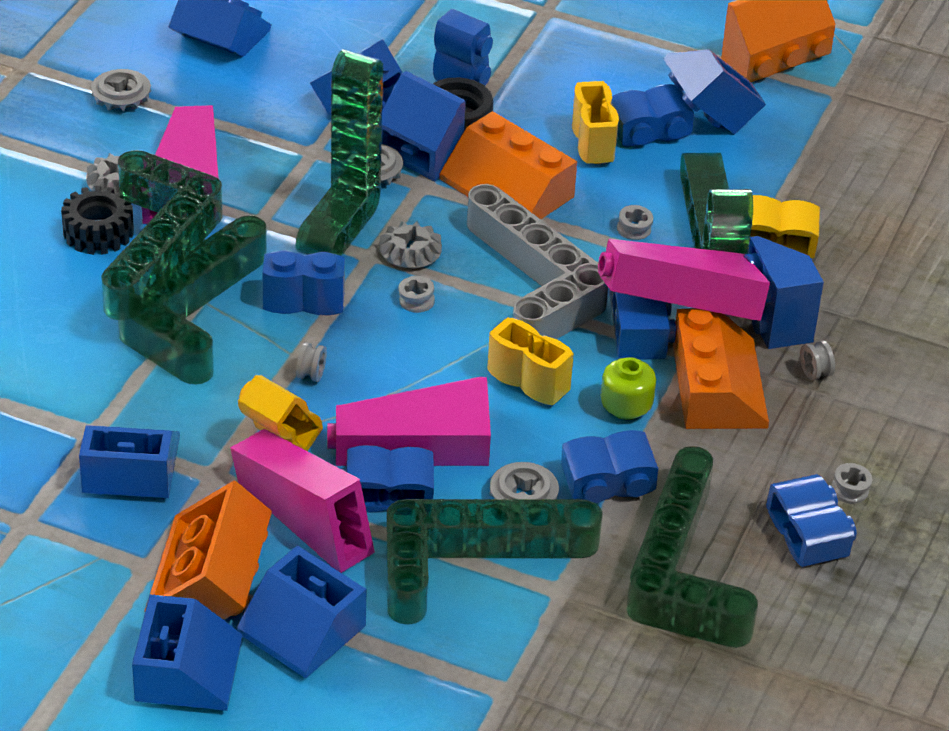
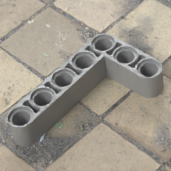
M480 184L470 189L467 211L468 229L541 285V287L515 302L513 306L514 319L531 325L541 336L558 339L605 311L608 286L598 273L597 261L498 187Z

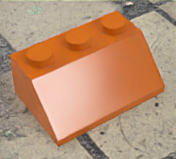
M736 0L728 3L721 59L747 80L754 82L830 54L836 24L827 0Z
M492 111L465 129L441 170L439 179L467 197L470 189L480 184L494 185L539 219H543L574 198L577 161Z
M697 308L677 309L675 321L676 338L675 343H673V351L685 428L768 429L769 419L754 339L725 314Z
M233 480L176 514L150 594L196 599L223 620L230 616L239 615L246 608L250 600L249 591L253 577L259 568L258 559L262 545L268 536L267 527L272 511L237 481Z

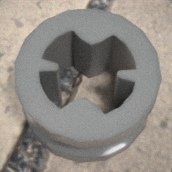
M629 205L622 208L617 224L618 233L630 240H641L648 237L653 224V214L647 208L639 205Z
M410 276L400 282L398 286L399 302L404 309L419 313L428 311L433 307L435 303L433 294L434 284L430 279L423 276Z
M818 341L814 346L806 344L801 347V365L805 375L810 380L819 379L821 375L827 377L834 374L835 358L830 345L826 341Z
M303 343L297 360V378L304 379L306 376H310L312 381H320L326 364V346L319 345L314 349L311 343Z
M845 463L836 468L831 486L834 488L838 500L849 504H856L868 497L873 479L871 473L865 467L855 463ZM848 481L855 482V486L848 484Z

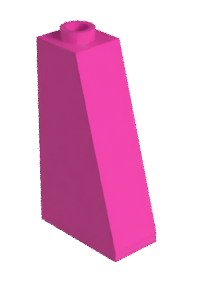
M213 105L174 108L141 187L143 224L220 221V191Z
M608 239L606 252L600 254L598 261V273L613 292L761 321L770 286L768 279L742 253Z
M476 377L337 405L336 423H327V449H336V466H346L347 449L365 445L378 446L390 451L402 447L424 448L433 452L434 466H489L491 430L487 377Z
M262 429L230 447L238 483L267 506L276 518L331 567L342 573L375 553L360 479L266 429Z

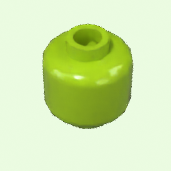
M628 357L612 361L605 367L602 376L600 397L603 407L617 418L632 420L645 415L652 408L656 389L655 372L647 363L636 358Z

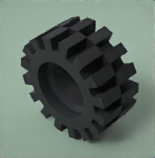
M94 186L95 191H89L88 187L81 188V195L76 191L71 193L70 199L66 198L61 207L64 239H67V244L70 247L75 245V250L79 252L87 248V254L92 255L95 254V250H101V255L108 254V248H112L114 252L121 249L120 243L126 246L129 243V238H132L134 234L133 207L130 198H125V193L122 191H118L115 194V190L112 187H107L106 191H102L101 186Z

